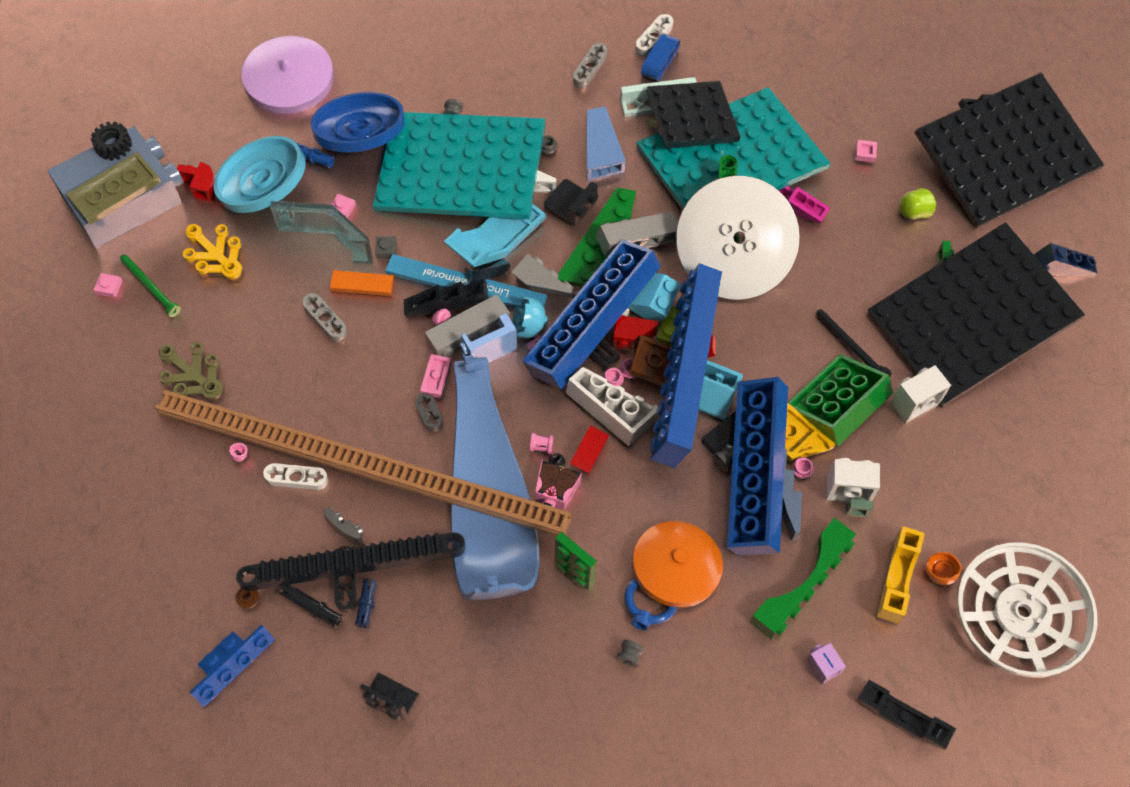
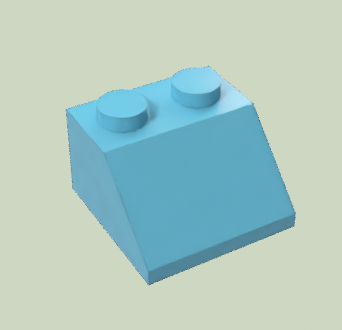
M655 273L629 305L628 309L645 319L659 321V324L668 316L682 284L665 274Z

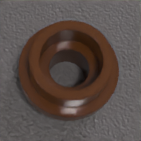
M240 588L236 593V602L241 608H252L259 601L257 590L245 591ZM245 594H251L249 599H243Z

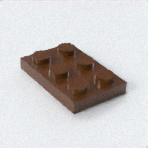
M641 335L636 345L629 374L662 386L666 379L663 377V374L669 363L667 354L671 346Z

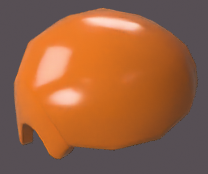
M938 552L931 555L926 564V572L930 580L937 585L947 586L953 584L960 577L962 570L957 557L949 552Z

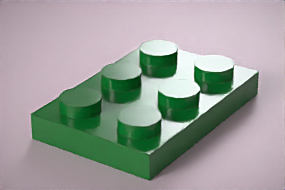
M561 532L555 538V565L561 572L569 573L579 587L582 588L584 586L589 590L595 584L597 560Z

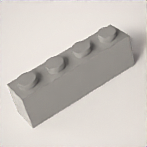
M662 212L657 215L641 216L631 220L625 219L616 223H605L600 225L596 239L605 257L610 255L622 239L645 248L676 243L678 222L673 212Z
M496 294L426 331V343L434 355L451 357L456 351L461 349L459 343H462L461 334L465 333L471 342L500 329L499 316L507 313L510 318V312Z

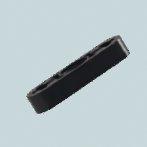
M342 546L338 548V550H343L344 547L351 549V547L349 546ZM352 574L351 582L345 585L339 582L340 577H334V601L336 607L341 612L347 613L356 607V574ZM343 590L347 591V596L351 600L347 602L346 606H343V603L340 602L344 600Z

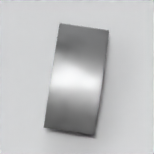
M331 507L323 511L326 521L341 537L359 547L364 544L362 540L364 533L358 524L353 525L350 519L345 522L339 512L334 513Z

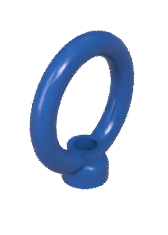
M633 578L627 585L624 595L625 605L633 616L631 624L637 629L647 631L650 624L666 622L675 614L678 607L668 606L663 613L658 615H651L645 610H639L633 598L639 584Z

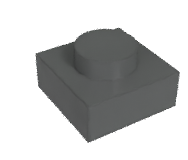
M396 236L376 237V258H391L392 254H397Z

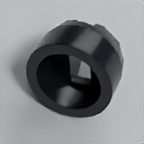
M554 453L549 457L548 462L553 463L556 459H559L555 464L565 467V458L561 454Z

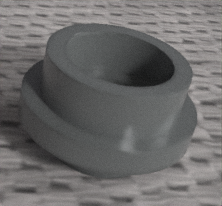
M550 135L544 136L541 152L544 154L555 152L557 142L554 137Z

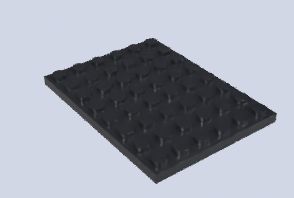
M1042 73L1036 74L924 125L914 132L976 229L1081 179L1104 166V163Z
M1006 222L868 309V313L916 374L923 368L929 369L936 365L951 384L943 400L940 402L942 408L1085 316L1083 311Z

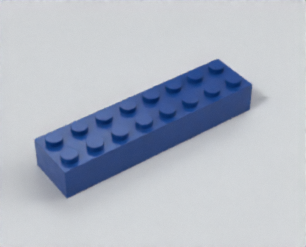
M623 239L619 242L522 360L531 376L562 390L568 380L575 374L661 267L653 250Z
M779 377L738 382L727 548L738 556L780 553L788 386Z

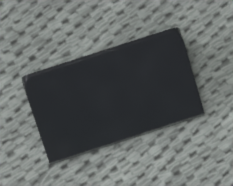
M501 259L476 267L468 266L464 270L471 282H475L482 278L486 280L509 275L510 263Z

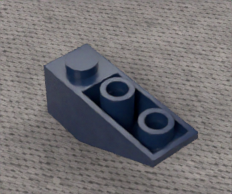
M1050 243L1034 253L1035 257L1052 276L1098 274L1094 257Z

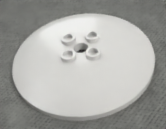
M747 176L721 178L701 188L684 207L677 225V251L681 264L688 275L691 270H695L699 263L722 271L718 297L726 299L753 298L774 288L790 271L799 247L797 218L787 199L770 184ZM736 232L744 234L745 238L741 244L735 243L733 239Z

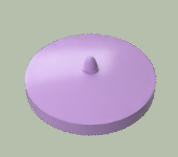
M283 36L270 39L253 49L244 61L241 77L246 94L258 107L273 113L291 114L307 110L322 101L332 87L334 71L330 56L321 45L304 37Z

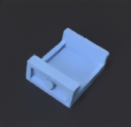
M507 313L499 316L500 329L471 342L465 333L461 334L462 343H459L463 352L461 353L462 360H465V356L473 355L474 359L486 357L490 363L517 350L516 328Z

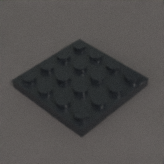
M720 81L647 86L646 93L664 148L739 142L741 136Z

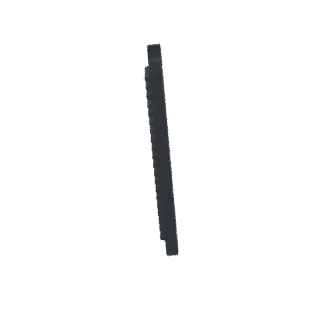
M456 532L446 534L434 533L433 536L426 534L424 537L416 536L414 539L407 537L406 540H402L400 538L396 542L389 540L388 543L381 541L377 545L375 543H371L370 546L363 544L359 548L357 546H353L351 549L344 547L343 550L334 549L333 552L326 550L324 553L316 552L315 555L307 553L306 556L298 555L296 558L289 556L288 559L279 558L278 561L270 559L269 562H265L263 560L259 564L247 565L239 569L236 579L242 590L254 591L456 558L464 553L466 545L464 537ZM452 541H458L460 546L457 549H450L448 544ZM247 574L255 575L253 581L249 583L243 582V578Z

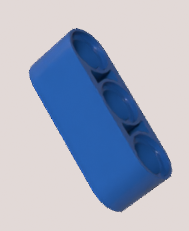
M662 33L644 61L640 74L659 81L678 51L680 40Z

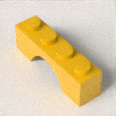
M902 526L896 535L876 617L899 624L905 617L910 598V581L916 561L920 555L925 533Z

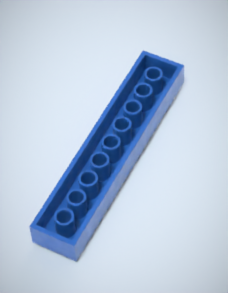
M700 263L695 270L690 271L687 281L682 282L679 290L682 294L676 306V309H679L678 314H676L673 321L675 330L670 338L672 347L667 354L669 363L663 374V377L666 379L660 390L662 400L659 402L656 411L659 416L653 427L655 438L652 439L649 448L652 451L650 460L675 468L692 450L722 271Z

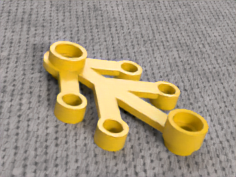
M190 224L185 231L190 242H198L208 252H195L194 249L187 248L183 251L184 259L187 262L198 260L195 267L201 275L206 273H222L228 279L238 278L242 272V266L237 261L238 251L241 248L240 239L235 236L228 239L230 254L229 259L224 256L225 241L229 234L226 225L220 224L215 228L217 234L215 247L203 236L200 226ZM206 261H218L221 265H208Z

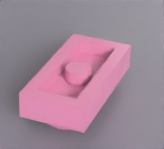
M434 354L430 355L420 393H429L432 397L442 398L452 363L451 358Z

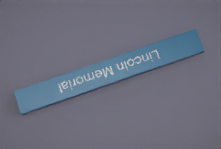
M392 254L385 270L387 275H394L395 277L432 287L439 284L443 289L460 281L465 286L473 283L467 273ZM489 279L485 280L487 282L488 298L497 294L505 306L512 308L520 307L521 302H518L521 296L538 300L543 307L545 306L546 294Z

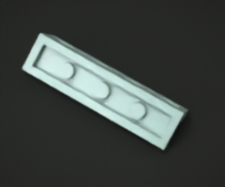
M696 78L621 87L620 102L624 117L653 113L652 108L645 105L646 102H649L646 93L647 86L696 83ZM627 104H634L638 107L628 110Z

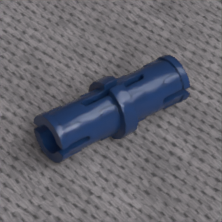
M363 580L361 597L357 600L356 627L361 628L363 619V628H369L371 612L375 608L376 581L371 580L369 588V580Z

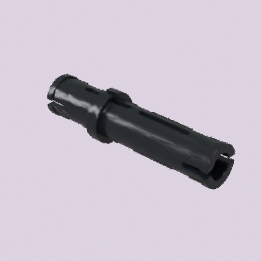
M291 584L281 586L280 589L282 590H279V595L310 612L315 619H321L335 629L342 623L340 620H343L344 616L330 609L327 603L317 601Z

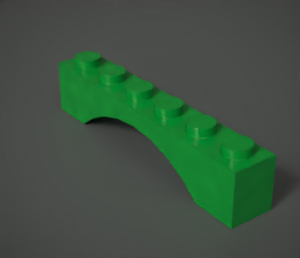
M834 518L821 533L817 541V560L810 577L801 586L789 593L767 598L754 613L750 623L771 640L776 634L781 636L788 627L786 624L788 619L791 617L794 620L802 610L799 607L803 601L808 603L816 593L813 590L817 584L822 586L829 577L826 574L829 569L835 570L841 563L842 559L840 556L842 553L848 554L854 547L853 539L856 533Z

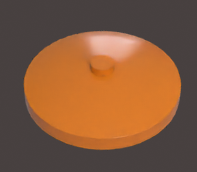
M669 521L659 523L642 534L633 552L632 569L641 589L655 601L671 607H690L705 601L716 590L723 572V560L717 544L705 531L689 523Z

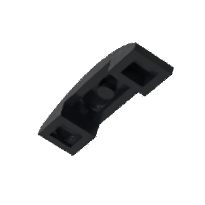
M868 680L858 698L862 705L903 732L930 745L946 750L956 730L955 727L935 716L932 719L891 696L889 690Z

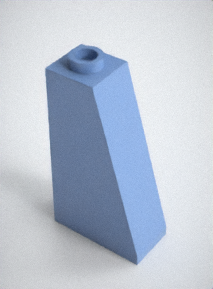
M606 106L587 110V181L625 173L626 160Z

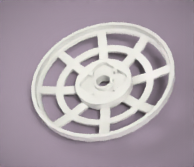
M1028 543L997 545L978 555L966 568L960 579L956 604L962 629L975 649L990 663L1000 669L1030 678L1049 677L1069 670L1082 660L1089 651L1097 630V609L1090 587L1077 569L1055 552ZM1014 552L1033 554L1051 563L1044 573L1030 567L1016 566ZM1005 553L1006 567L994 571L986 579L975 570L978 565L988 558ZM1059 568L1074 582L1082 596V600L1069 602L1063 590L1052 579ZM1017 573L1030 575L1039 580L1034 587L1019 584ZM1008 574L1010 587L1001 593L991 583L997 578ZM969 577L979 586L975 599L976 612H963V592ZM1046 586H1049L1056 594L1060 604L1050 605V602L1042 593ZM985 592L996 600L994 611H982V600ZM1018 607L1026 608L1029 616H1021L1018 612ZM1086 609L1087 629L1081 644L1068 636L1072 627V611ZM1053 614H1064V625L1061 633L1050 627ZM997 620L1000 627L1004 630L999 640L989 630L985 621ZM966 621H978L985 636L995 645L990 654L974 638ZM1044 633L1056 641L1050 647L1038 651L1035 638ZM1012 637L1025 640L1029 652L1015 650L1008 647L1007 644ZM1062 645L1076 651L1075 655L1063 665L1046 670L1042 661L1043 657L1053 654ZM1003 651L1018 658L1032 659L1036 671L1018 670L1005 665L998 659Z

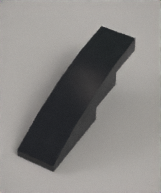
M482 278L465 286L460 281L444 289L438 284L404 299V315L406 317L431 315L440 309L451 311L477 303L488 298L487 282Z

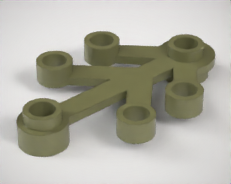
M195 342L190 346V351L193 355L192 367L177 355L172 345H163L159 349V357L164 363H173L184 372L182 374H171L169 371L161 372L159 380L162 385L167 386L171 383H178L173 388L174 393L184 396L203 394L208 399L220 397L223 386L217 380L219 360L214 354H209L205 357V363L208 367V377L206 379L202 375V354L204 353V348L201 343ZM169 376L167 380H163L164 377ZM196 381L199 386L186 387L181 382ZM184 388L182 392H178L179 389Z

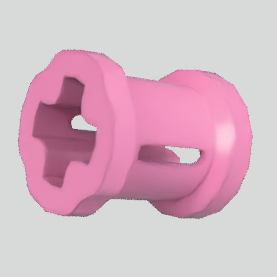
M532 433L530 452L534 450L544 451L551 455L554 435L546 437Z

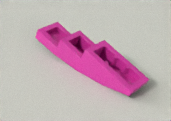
M787 186L778 190L787 199L795 215L820 224L830 210V207L799 187L793 190Z

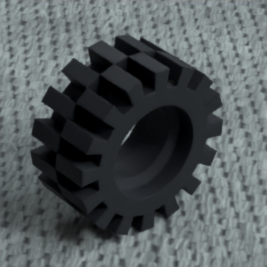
M106 122V126L102 123L100 124V129L96 127L94 129L96 133L92 132L91 142L98 155L105 160L109 157L110 161H114V157L117 160L121 159L120 155L125 157L127 155L125 151L130 152V147H132V140L126 127H123L121 123L118 125L117 122H113L112 125L110 122ZM111 138H119L115 143L105 144Z

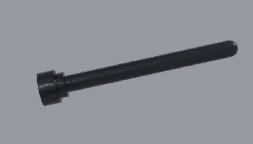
M822 309L816 311V315L867 366L889 376L892 375V372L886 366H879Z

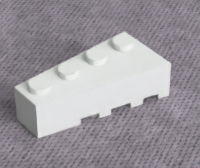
M584 367L568 380L566 394L627 446H630L658 418L659 414L656 413L657 405L654 404L652 406L644 402L645 399L638 395L634 397L625 392L624 388L608 383L607 379Z

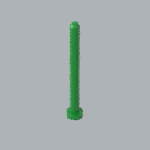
M121 255V261L166 308L167 315L169 317L177 316L181 311V307L177 303H172L127 255Z

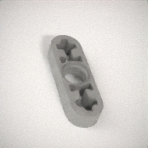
M602 43L592 45L573 73V83L576 87L584 88L589 85L607 58L606 45ZM587 63L595 64L593 68H588L585 65Z
M310 293L303 298L304 310L332 341L340 342L347 337L345 324L319 295ZM310 302L316 303L317 311L313 305H309ZM322 314H329L331 316L327 321L319 320ZM334 324L338 331L341 330V333L334 332L332 325Z

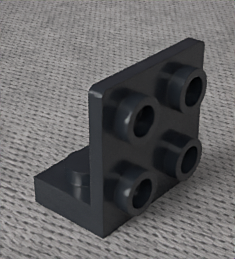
M379 672L370 687L361 684L359 687L363 695L362 698L366 700L365 704L376 710L378 707L386 710L385 714L397 721L399 718L406 721L420 696L419 693Z

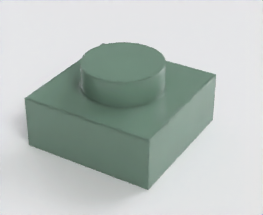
M862 497L850 499L846 507V515L869 517L873 510V501H868Z

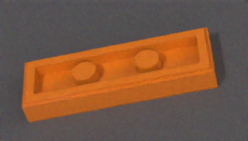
M333 270L330 291L392 296L394 275Z

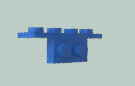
M262 624L244 641L232 631L197 664L207 676L190 691V694L205 707L275 639Z

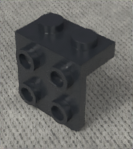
M564 179L545 200L544 208L575 226L584 217L587 210L597 201L599 196L597 194L598 185L591 181L583 189L568 179Z

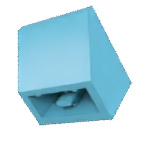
M707 360L699 410L725 420L737 395L738 382L742 381L743 374Z

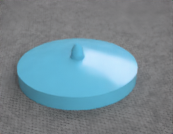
M269 136L257 139L235 151L222 164L215 177L214 192L222 205L230 211L250 213L265 209L283 199L296 187L305 170V156L297 143L290 138Z

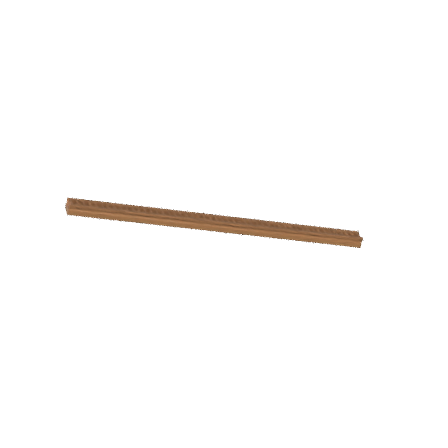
M168 390L163 391L164 396L160 404L155 406L158 414L554 536H558L561 532L566 535L572 519L571 512Z

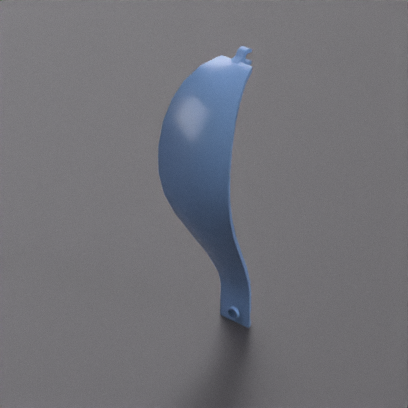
M473 355L465 356V360L456 361L453 365L456 388V420L452 477L530 500L523 475L494 400L488 359L486 357L474 359ZM451 504V533L461 534L466 545L464 553L459 557L453 558L456 581L463 599H495L515 595L533 588L539 570L537 530ZM458 541L451 542L452 549H457L460 546Z

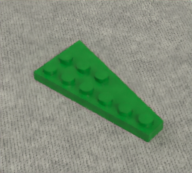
M616 188L559 271L557 279L562 283L566 280L570 285L582 288L607 258L604 256L596 239L600 225L621 222L625 219L630 220L636 197L635 190Z

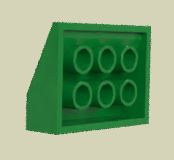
M839 354L788 403L833 441L836 446H839L893 394L888 374Z

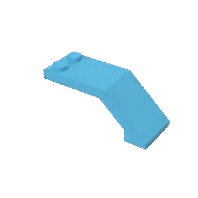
M532 204L530 219L489 217L479 228L461 232L457 228L444 241V244L471 266H480L506 258L546 219V214Z

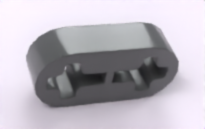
M429 393L419 394L415 399V405L424 427L430 432L439 431L443 427V418L434 398ZM422 401H426V403H428V410H426L425 406L422 405ZM430 415L433 416L434 420H437V424L433 425L430 422Z

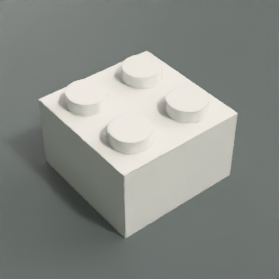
M936 365L929 369L923 368L915 377L911 379L907 377L899 383V388L894 393L895 396L891 405L904 422L907 423L938 406L951 384Z
M848 458L835 459L826 479V501L849 503L850 499L857 497L873 501L880 489V463H873L870 460L851 461Z

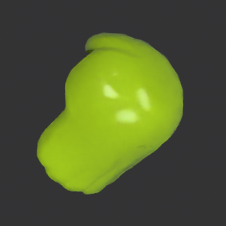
M918 188L907 192L900 200V213L909 220L929 218L936 210L935 197L925 188Z

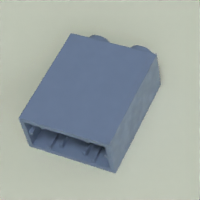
M135 126L127 130L132 140V147H130V152L125 151L127 154L125 157L120 155L121 159L119 160L114 157V161H110L109 157L105 160L92 147L47 170L60 195L95 248L182 203L176 187L184 184L177 168L172 162L162 166L159 160L164 158L165 154L155 137L151 136L144 140ZM111 138L105 144L115 143L119 138ZM138 152L158 175L161 183L92 225H89L69 200L67 193Z

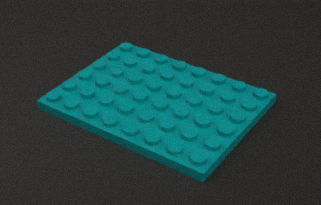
M769 87L729 103L741 136L739 142L664 148L660 133L637 141L638 150L682 210L696 192L707 184L718 180L720 158L724 155L736 157L738 162L737 176H747L762 180L777 190L829 169L831 164Z
M404 112L405 125L403 130L387 143L373 202L374 211L530 219L546 127L545 118Z

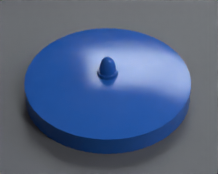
M376 92L353 93L333 99L321 106L311 119V129L315 141L322 147L337 152H360L382 146L400 134L405 125L402 104L392 96Z

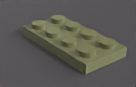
M136 152L67 193V196L89 225H92L161 183V180L142 156Z

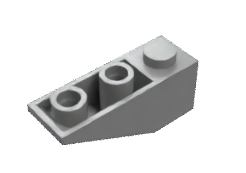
M527 253L512 271L531 290L569 298L576 296L572 291L574 287L566 280L562 283L557 279L559 275L552 268L548 270L544 268L543 265L545 263L536 255L533 258Z

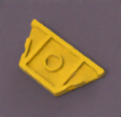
M787 402L785 442L787 459L791 462L798 458H805L832 450L835 447V443Z

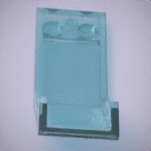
M272 201L271 211L278 231L334 234L353 252V263L373 264L369 238L334 205Z

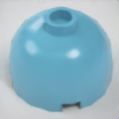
M521 296L518 300L521 304L520 307H515L512 323L516 328L518 338L530 339L536 337L543 328H546L548 316L545 315V309L538 300Z

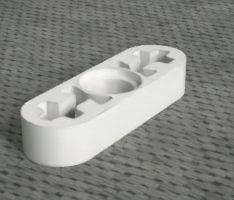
M660 15L636 42L637 54L648 56L661 34H669L673 28V18L670 15ZM657 33L659 36L651 37L650 34Z
M272 463L266 466L263 472L266 482L272 486L321 490L327 486L329 481L326 471L319 467ZM274 471H277L279 475H275V478H271L270 474H273ZM300 472L302 478L299 481L290 480L291 474ZM317 475H321L322 479H319V481L315 483L313 478H317Z

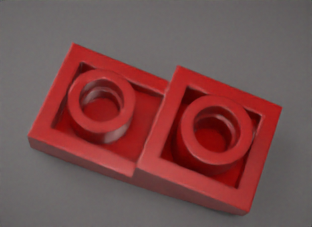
M590 425L570 464L590 473L609 435Z

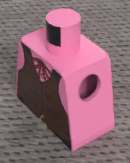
M542 460L535 500L542 504L565 510L581 484L582 473Z

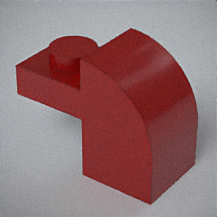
M203 162L199 163L198 168L192 165L178 164L177 170L183 182L190 184L189 188L193 198L213 202L216 195L214 192L215 176L210 166Z

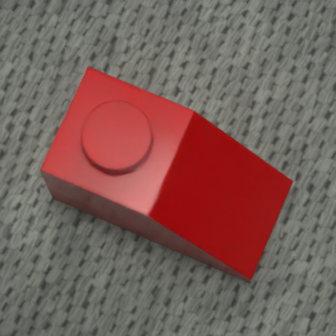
M621 316L616 322L613 347L621 350L635 349L641 335L648 338L657 335L659 321Z

